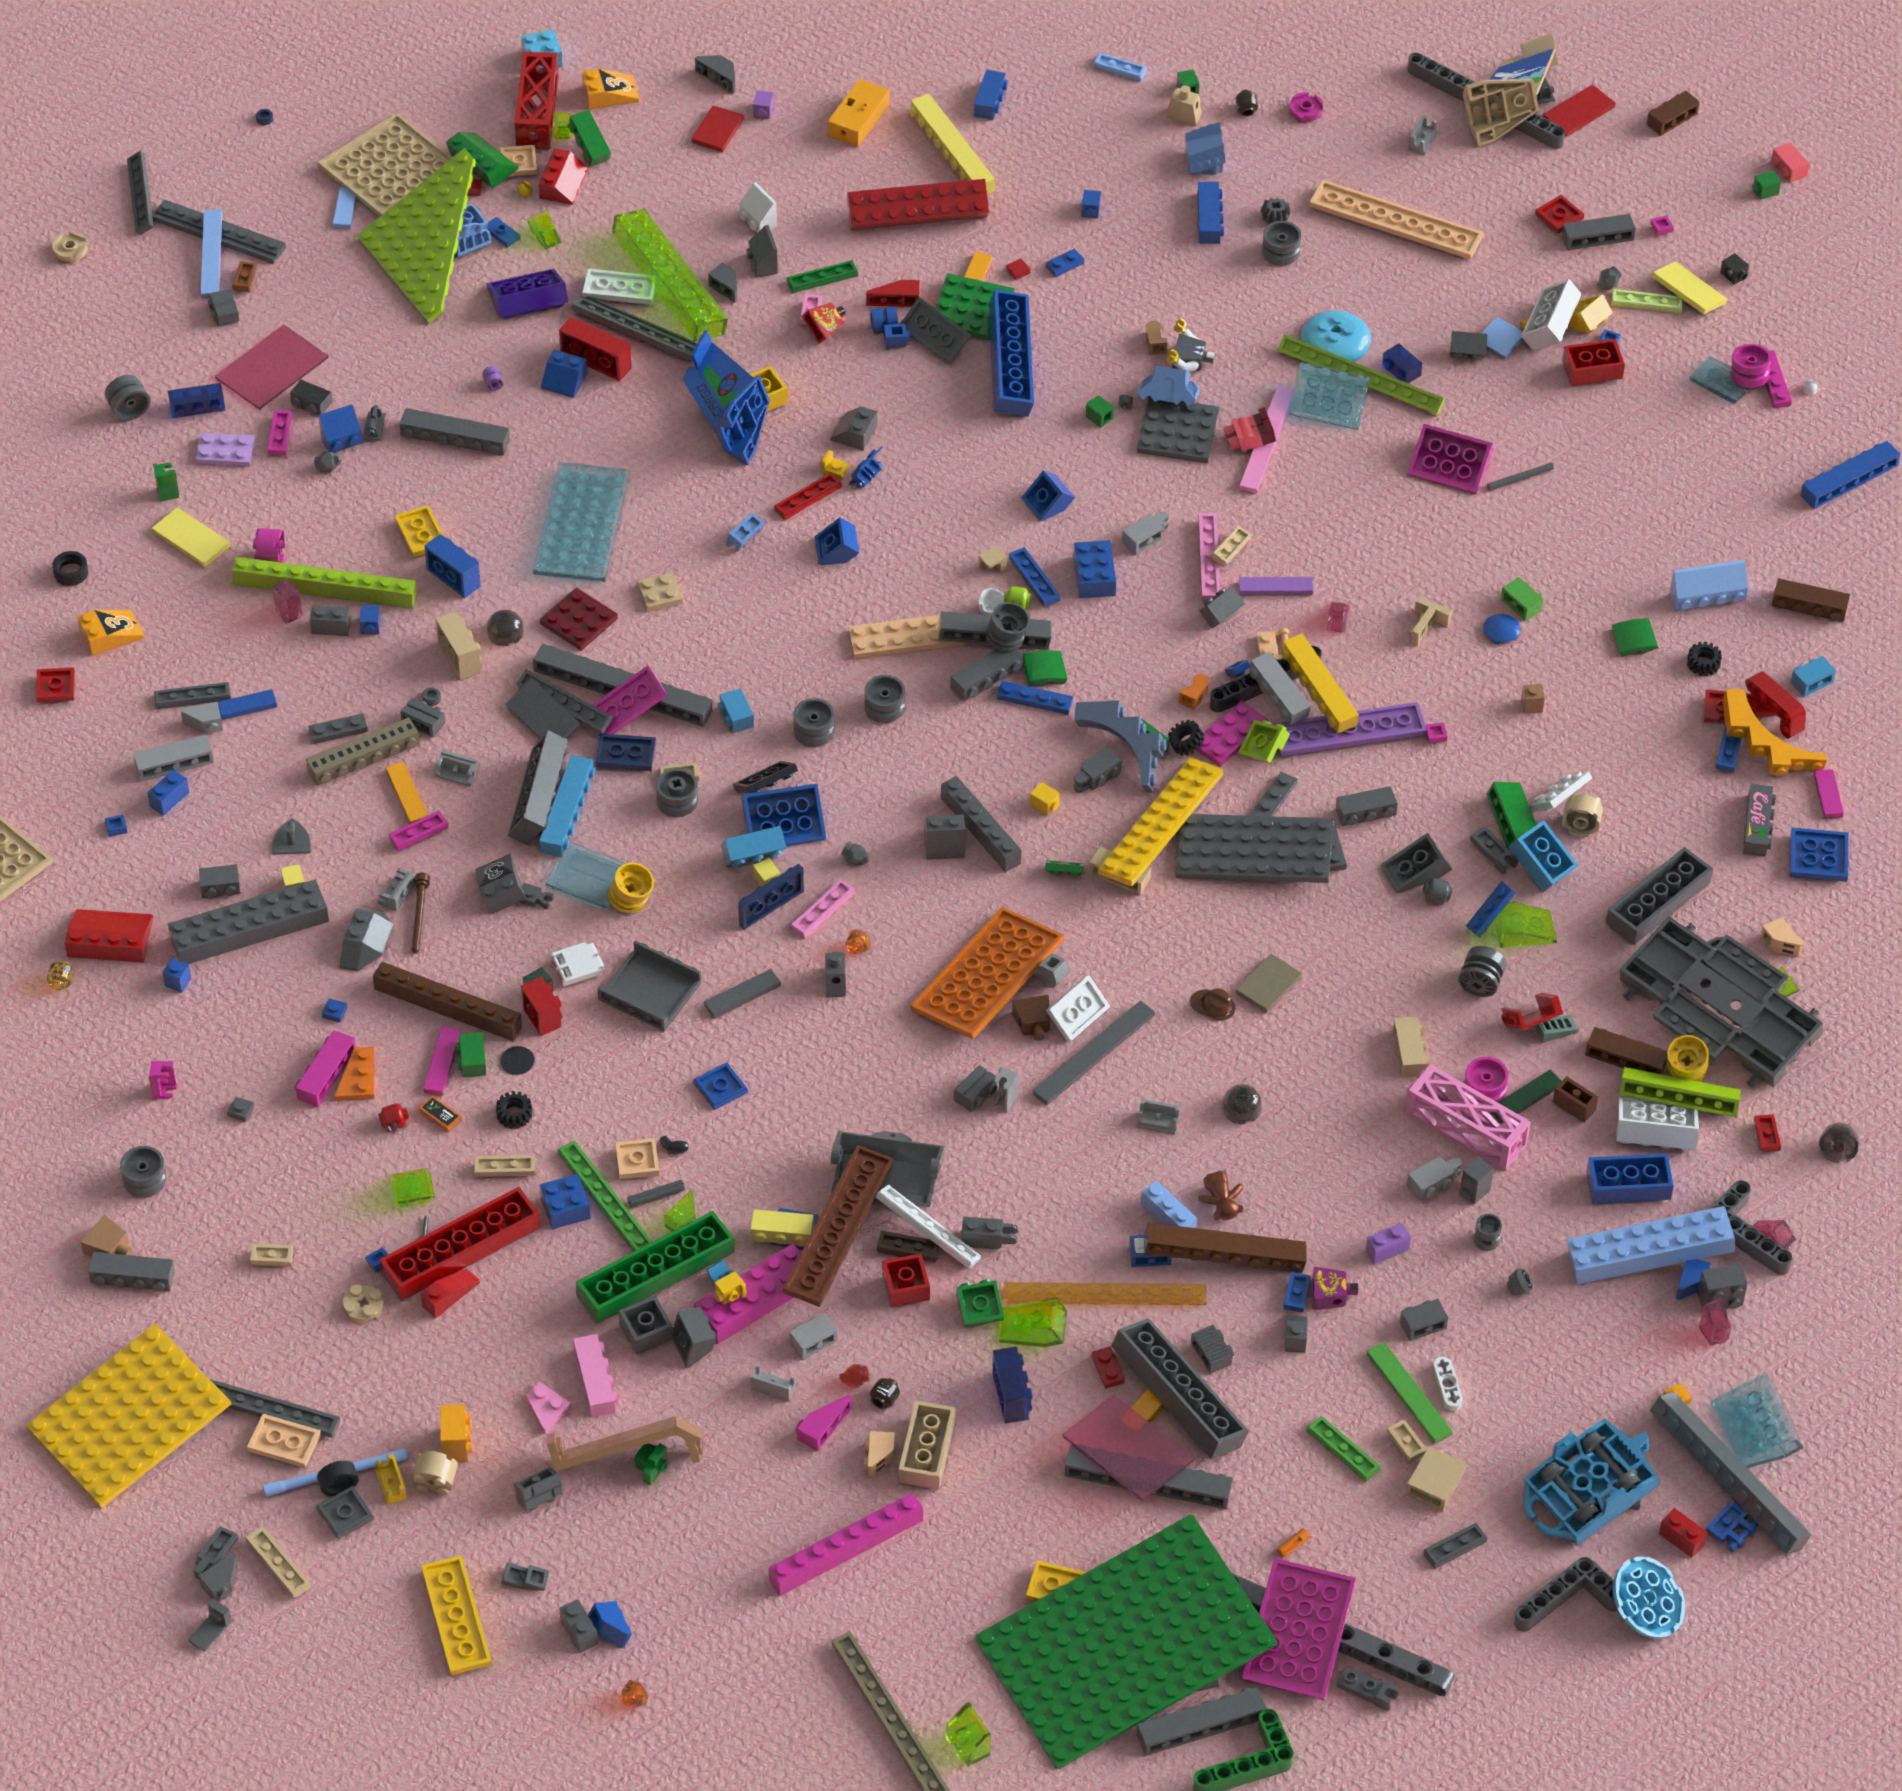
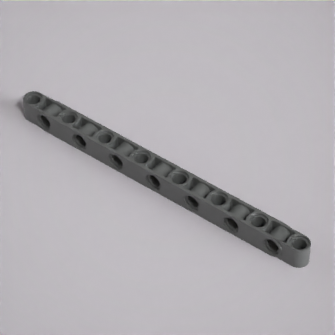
M1233 1574L1259 1613L1266 1588ZM1345 1623L1338 1652L1436 1695L1445 1696L1455 1679V1675L1451 1670Z

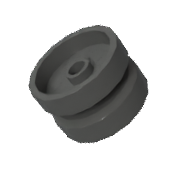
M1276 221L1267 225L1263 231L1262 254L1264 258L1276 265H1287L1296 261L1300 255V229L1288 221Z
M134 375L117 377L109 383L104 393L105 399L114 415L123 421L140 417L147 411L151 403L150 396L144 389L143 384Z
M891 675L873 677L865 686V712L867 716L880 723H889L899 719L905 711V686L903 682Z
M812 698L800 702L795 707L793 712L794 736L799 742L814 747L824 745L833 738L835 732L834 709L828 702Z
M680 768L670 769L658 777L656 782L657 806L661 812L672 817H684L696 809L698 804L697 779L691 772Z
M137 1146L123 1155L120 1161V1170L126 1191L133 1196L150 1197L156 1195L164 1188L167 1174L164 1158L157 1149L150 1146Z

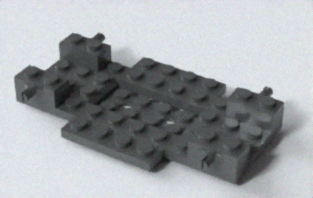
M1668 916L1620 968V980L1630 987L1623 995L1624 998L1630 1001L1636 993L1649 1001L1655 997L1663 1004L1653 1014V1019L1679 1037L1691 1035L1704 1041L1708 1048L1709 1058L1713 1061H1716L1728 1048L1743 1059V1067L1752 1072L1753 1075L1746 1081L1750 1087H1753L1758 1080H1762L1774 1088L1786 1075L1788 1064L1806 1044L1811 1047L1823 1034V1022L1816 1018L1819 1012L1812 1008L1808 1013L1778 991L1787 983L1788 976L1726 934L1713 947L1693 933L1696 927L1692 923L1684 927ZM1708 980L1711 982V985L1708 988H1702L1700 982ZM1680 986L1684 987L1688 993H1692L1695 996H1697L1699 999H1701V1001L1704 1004H1708L1709 1006L1714 1008L1718 1014L1724 1015L1725 1017L1730 1019L1734 1025L1740 1026L1741 1028H1735L1729 1023H1727L1725 1020H1723L1715 1013H1713L1705 1006H1703L1695 999H1693L1685 992H1683ZM1738 1001L1742 1004V1007L1734 1010L1730 1006L1731 1003Z

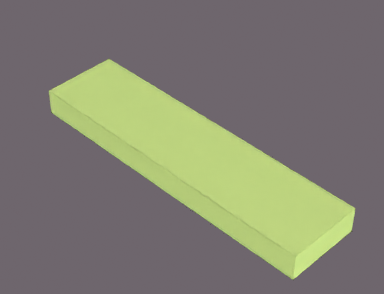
M1613 289L1611 306L1681 314L1683 299L1679 296Z

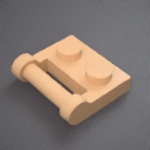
M1282 628L1279 631L1256 632L1259 656L1270 651L1276 660L1282 659V655H1279L1276 640H1282L1283 645V641L1289 639V630Z

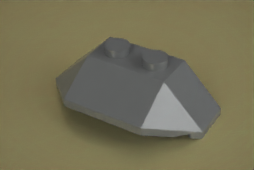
M366 906L355 909L344 937L339 964L340 968L360 971L364 966L382 956L394 926L382 910Z

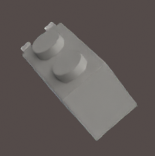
M1161 512L1155 516L1149 514L1146 517L1140 518L1131 526H1127L1122 531V543L1137 555L1159 542L1162 531L1168 528V513Z
M1458 1157L1446 1162L1442 1158H1436L1408 1173L1407 1186L1420 1201L1431 1198L1442 1189H1448L1453 1184L1454 1178L1461 1173L1462 1161Z

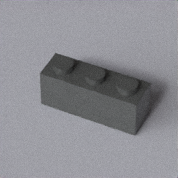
M1391 786L1337 797L1335 809L1342 826L1394 816L1397 813L1398 803Z

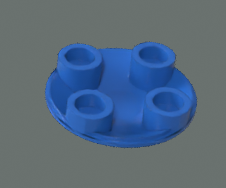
M1492 615L1484 622V632L1493 644L1517 640L1519 637L1520 625L1515 618L1509 615Z

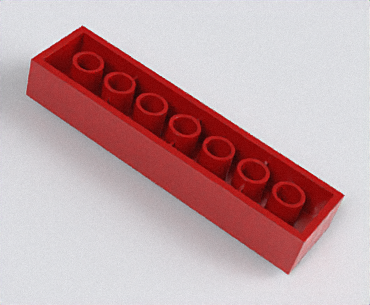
M985 179L847 192L846 196L850 231L986 218L989 215Z
M517 1187L379 1259L381 1273L400 1300L403 1301L429 1287L435 1281L454 1274L541 1228L540 1214L521 1188Z

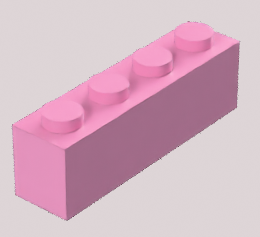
M597 1334L574 1338V1352L591 1417L615 1412V1404L618 1403L616 1391L612 1392L611 1389L614 1386L612 1375L607 1374L609 1363L608 1359L603 1358L602 1353H605L603 1341H599Z

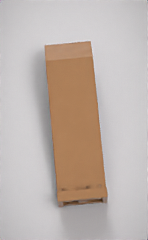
M674 1416L563 1450L561 1437L557 1438L555 1432L547 1434V1447L556 1472L670 1436H679L685 1440L692 1463L701 1461L700 1454H703L701 1442L703 1438L701 1428Z

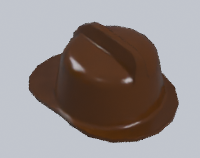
M1220 988L1199 990L1190 999L1191 1006L1195 1011L1217 1020L1231 1018L1236 1010L1235 1004L1228 992Z

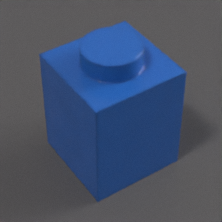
M1084 190L1081 217L1099 218L1101 191Z
M361 605V634H379L381 621L380 605Z
M172 958L163 971L165 986L182 993L191 980L189 964Z

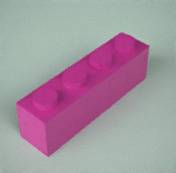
M333 1030L331 1035L326 1037L324 1046L316 1052L314 1061L311 1065L307 1066L304 1076L295 1085L297 1099L319 1107L348 1063L353 1049L356 1047L355 1038Z

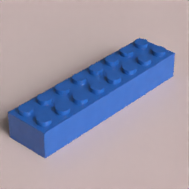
M994 289L989 301L994 412L1028 417L1034 405L1029 295Z

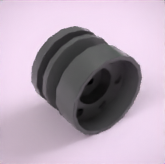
M1004 602L997 605L992 612L985 631L988 643L993 648L1002 652L1017 650L1022 645L1030 624L1029 614L1022 606L1016 603Z
M1487 946L1472 947L1467 953L1459 974L1458 982L1460 986L1468 993L1478 997L1493 996L1497 992L1498 985L1506 968L1507 962L1505 957L1497 950Z

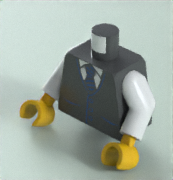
M1179 319L1176 321V325H1174V331H1181V334L1178 336L1175 350H1170L1167 353L1166 361L1172 364L1174 369L1187 370L1189 372L1200 371L1203 362H1214L1215 353L1206 352V342L1198 339L1187 328L1185 329L1186 322L1183 319Z

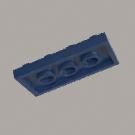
M800 864L790 867L780 876L774 877L769 883L758 887L750 895L744 896L738 902L739 926L745 930L803 893L804 868Z

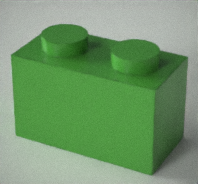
M1520 577L1502 587L1501 600L1525 621L1542 611V596L1536 593Z

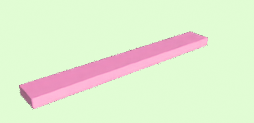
M1277 385L1267 412L1276 441L1295 393V388ZM1276 442L1253 449L1239 490L1257 494Z

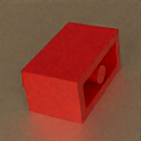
M1673 1508L1661 1521L1659 1535L1693 1558L1705 1545L1707 1531Z

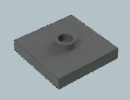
M353 1486L317 1505L318 1512L337 1539L374 1520L373 1514Z

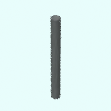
M1548 463L1488 483L1487 489L1490 491L1553 470L1554 466L1552 463Z

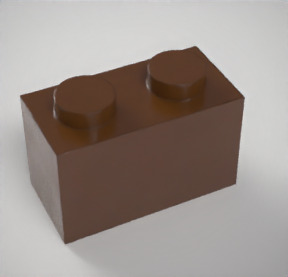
M1566 1076L1555 1087L1553 1103L1585 1123L1596 1111L1598 1096Z

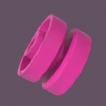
M1744 344L1734 349L1731 360V379L1742 387L1756 388L1763 386L1770 376L1771 353L1765 347L1757 344Z
M1480 1057L1468 1064L1465 1071L1464 1084L1499 1102L1506 1095L1509 1079L1508 1070L1498 1059Z

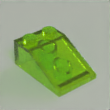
M1508 902L1494 920L1500 948L1557 943L1550 910L1518 902Z
M1058 1297L1003 1308L1004 1321L1000 1323L998 1337L1000 1343L1049 1347L1064 1343L1068 1311Z

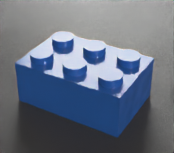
M439 534L424 545L427 570L462 597L466 598L481 586L478 560L468 555L463 548L456 546L451 539Z
M1110 540L1074 543L1073 559L1079 598L1116 596V576Z

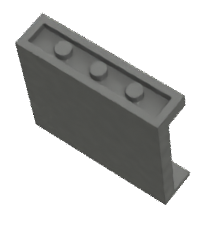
M634 941V950L608 984L601 983L598 987V1000L665 1032L701 985V972L695 967H690L678 959H673L661 951L650 948L644 943Z

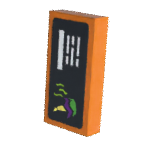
M433 1095L419 1107L420 1113L447 1132L462 1120L461 1115Z

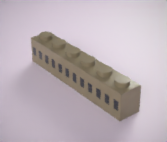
M408 717L306 758L307 770L318 786L420 745L419 733Z

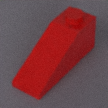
M902 279L866 291V306L912 307L919 297L920 280Z
M467 1268L439 1279L420 1293L422 1307L434 1318H437L478 1285L480 1279Z

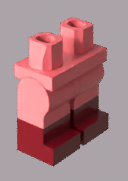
M1265 407L1258 409L1259 413L1249 417L1243 416L1238 420L1237 418L1231 419L1232 425L1224 427L1231 450L1241 448V451L1245 452L1247 449L1276 442L1275 433Z

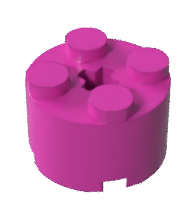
M257 528L256 538L253 539V549H256L254 559L283 563L284 554L282 552L283 548H285L284 531Z

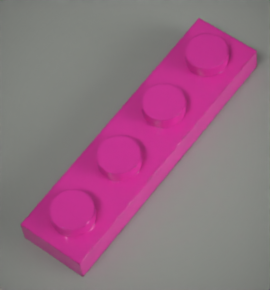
M1770 350V376L1765 384L1774 408L1789 407L1792 404V400L1775 351Z

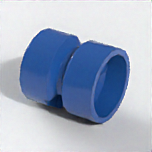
M886 307L883 311L881 308L870 309L873 332L883 331L884 325L898 324L896 307Z

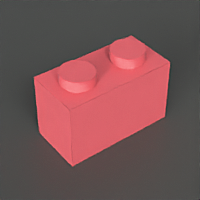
M1791 142L1773 149L1771 162L1790 183L1808 175V161Z

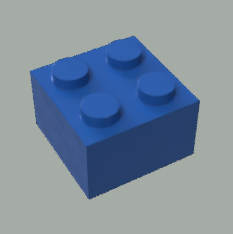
M578 1174L540 1184L541 1200L552 1229L591 1219L590 1205Z

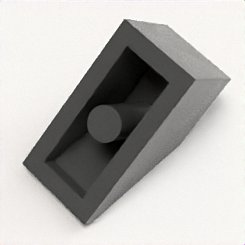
M721 263L708 274L709 287L735 303L737 301L736 272L732 267Z
M1286 1315L1285 1351L1306 1352L1307 1316Z
M234 1552L199 1575L200 1585L211 1599L216 1601L223 1600L233 1592L238 1568Z

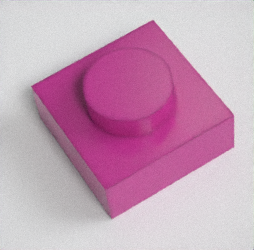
M1667 215L1651 219L1650 225L1657 236L1673 232L1674 226Z
M1444 722L1425 724L1429 743L1447 741L1448 736Z

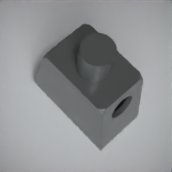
M843 952L825 953L826 997L846 996L845 953ZM839 977V982H832V978Z

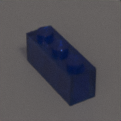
M221 383L168 391L172 418L225 411Z

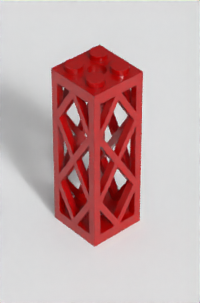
M523 51L514 123L516 146L535 145V149H551L559 81L557 53ZM542 87L548 93V98H545L540 91ZM535 94L542 101L538 107L532 100ZM527 102L534 110L531 114L526 108Z

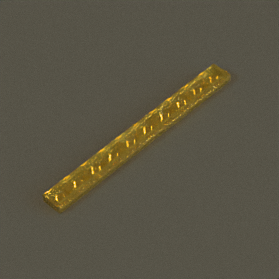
M1004 1282V1303L1206 1305L1207 1301L1206 1284Z

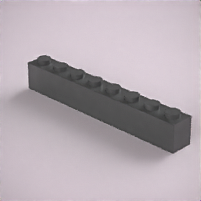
M1070 1445L1065 1464L1066 1477L1223 1509L1228 1507L1233 1478L1224 1474L1217 1475L1204 1470H1193L1184 1466H1173L1164 1462L1129 1457L1121 1453H1109L1101 1449L1086 1448L1082 1445Z

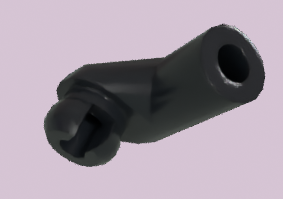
M666 1135L662 1136L659 1140V1143L670 1154H681L689 1148L686 1141H671Z

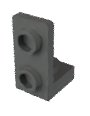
M215 1599L208 1603V1618L189 1637V1642L202 1651H206L232 1622L230 1610Z

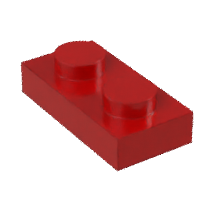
M1774 1114L1754 1116V1125L1760 1151H1781V1142Z
M1111 1346L1092 1352L1091 1357L1105 1389L1125 1383V1378Z

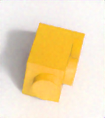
M736 1271L715 1282L714 1296L723 1305L735 1301L739 1296H742V1298L747 1297L746 1284Z

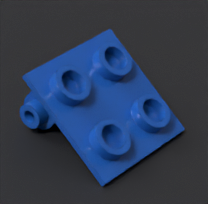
M882 446L877 451L875 449L872 450L867 459L861 461L856 467L857 469L851 474L852 480L849 484L854 481L857 488H864L882 470V463L874 460L883 448Z

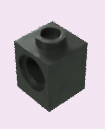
M1734 253L1722 260L1720 273L1735 285L1747 278L1749 264Z

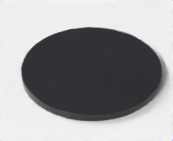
M522 1046L511 1047L501 1056L503 1069L515 1075L528 1072L535 1062L533 1053L528 1048Z

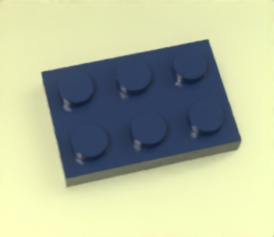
M600 733L595 766L652 771L656 737Z

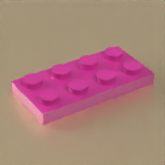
M647 665L592 705L613 717L603 734H614L664 699L668 694L651 667Z
M1240 701L1203 732L1205 739L1202 741L1203 745H1199L1200 749L1198 752L1220 767L1240 750L1254 720L1260 722L1262 720L1269 722L1270 720L1243 701Z

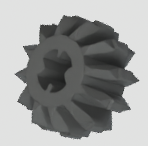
M1270 197L1269 200L1264 201L1261 207L1262 219L1266 220L1267 224L1276 221H1287L1290 216L1289 203L1285 202L1284 199H1278V197L1276 199Z

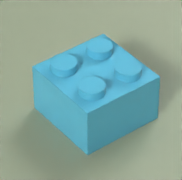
M554 29L521 36L522 53L523 51L557 53L558 68L563 67L562 51Z

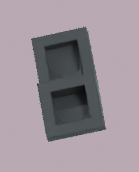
M507 1562L501 1584L520 1589L544 1591L549 1570L533 1565L525 1568Z

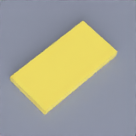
M1676 261L1653 272L1652 277L1702 314H1706L1726 304V297Z
M178 507L152 527L154 534L203 567H206L230 547L229 541Z

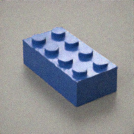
M1668 1153L1589 1157L1586 1173L1592 1204L1671 1200L1674 1185Z

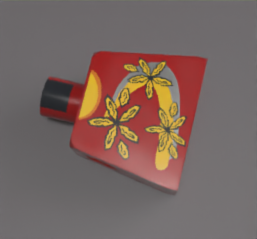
M830 302L808 310L801 317L818 344H820L844 324L841 317L845 316L846 312L842 306L835 308L833 303Z

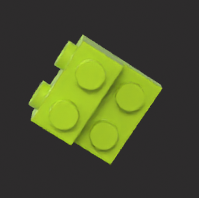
M1254 720L1238 753L1243 757L1271 763L1277 749H1283L1290 734L1286 731L1287 728L1281 724H1276L1275 726L1265 720H1262V722Z

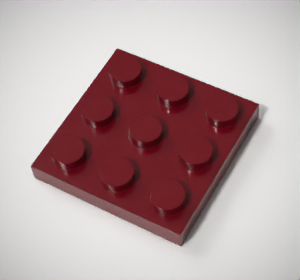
M576 587L540 618V624L582 651L618 619V614Z

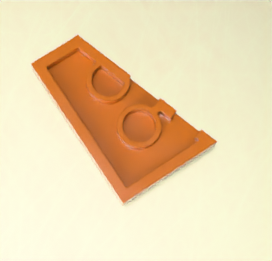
M355 1047L336 1091L335 1101L375 1099L374 1047Z

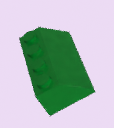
M458 132L446 141L452 157L463 148L471 154L476 161L472 173L482 179L492 189L519 169L515 163L476 133Z

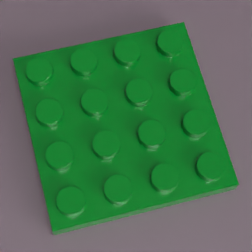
M947 273L935 309L971 334V337L991 341L989 301L994 289L1015 292V288Z

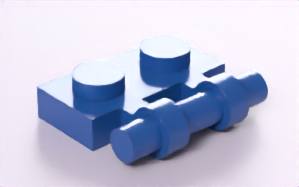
M1731 1501L1706 1527V1531L1721 1544L1726 1539L1730 1540L1731 1542L1727 1548L1729 1551L1734 1552L1736 1548H1740L1744 1544V1540L1748 1536H1752L1755 1533V1529L1759 1524L1754 1519L1750 1523L1747 1522L1745 1519L1748 1513ZM1737 1527L1742 1529L1739 1534L1733 1532Z

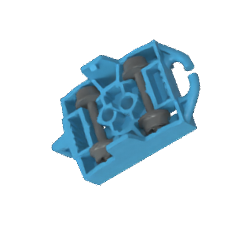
M1603 1419L1590 1427L1578 1437L1573 1432H1570L1554 1445L1552 1456L1524 1478V1510L1529 1520L1532 1522L1537 1518L1533 1511V1505L1536 1502H1541L1559 1524L1556 1527H1548L1540 1521L1536 1525L1539 1531L1551 1537L1572 1540L1577 1546L1583 1543L1659 1486L1658 1476L1644 1456L1649 1449L1648 1434L1644 1432L1629 1438L1607 1419ZM1576 1454H1578V1456H1577L1575 1459H1573L1571 1462H1567V1461H1568L1569 1459H1571L1573 1456H1575ZM1596 1472H1603L1600 1476L1595 1475ZM1580 1484H1587L1584 1488L1579 1487Z

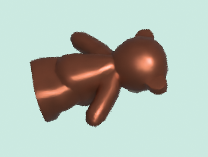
M1220 1170L1207 1174L1204 1177V1186L1212 1196L1200 1195L1198 1199L1200 1202L1216 1205V1212L1213 1214L1215 1220L1220 1218L1222 1220H1230L1235 1218L1238 1213L1244 1211V1207L1234 1201L1243 1190L1241 1183L1229 1191L1228 1177L1224 1171Z

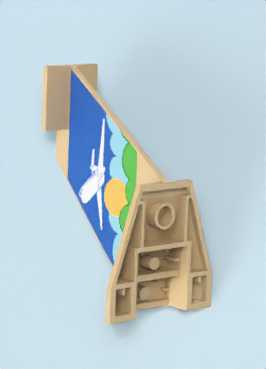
M1552 33L1521 43L1522 56L1518 55L1504 60L1488 80H1480L1465 86L1463 99L1467 120L1478 147L1496 141L1539 111L1537 94L1548 68L1558 64Z

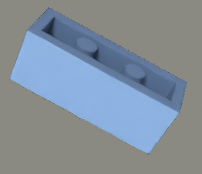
M1157 1180L1142 1190L1141 1205L1161 1224L1196 1228L1197 1217Z

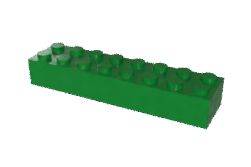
M711 1211L576 1281V1296L598 1324L619 1313V1310L638 1303L734 1253L735 1238L717 1215Z

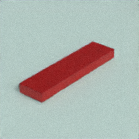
M830 472L774 505V511L784 520H787L841 488L842 482Z

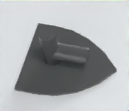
M291 818L277 831L273 840L272 854L311 853L310 837L306 829L299 822Z

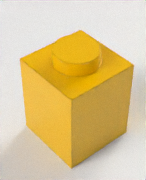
M1041 782L1030 793V806L1048 816L1052 811L1058 809L1060 793Z

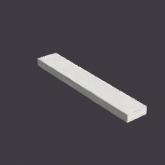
M887 1185L877 1193L876 1198L968 1269L979 1262L980 1254L890 1185Z

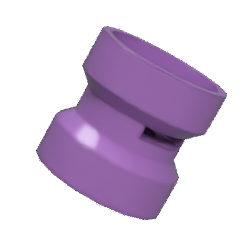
M496 366L485 368L482 375L486 388L490 391L501 389L503 380L500 376L499 368Z

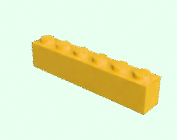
M1303 633L1284 640L1281 649L1282 657L1288 661L1292 672L1297 674L1301 685L1306 687L1310 698L1313 701L1315 700L1321 714L1326 716L1329 726L1334 728L1337 734L1357 726L1359 714Z

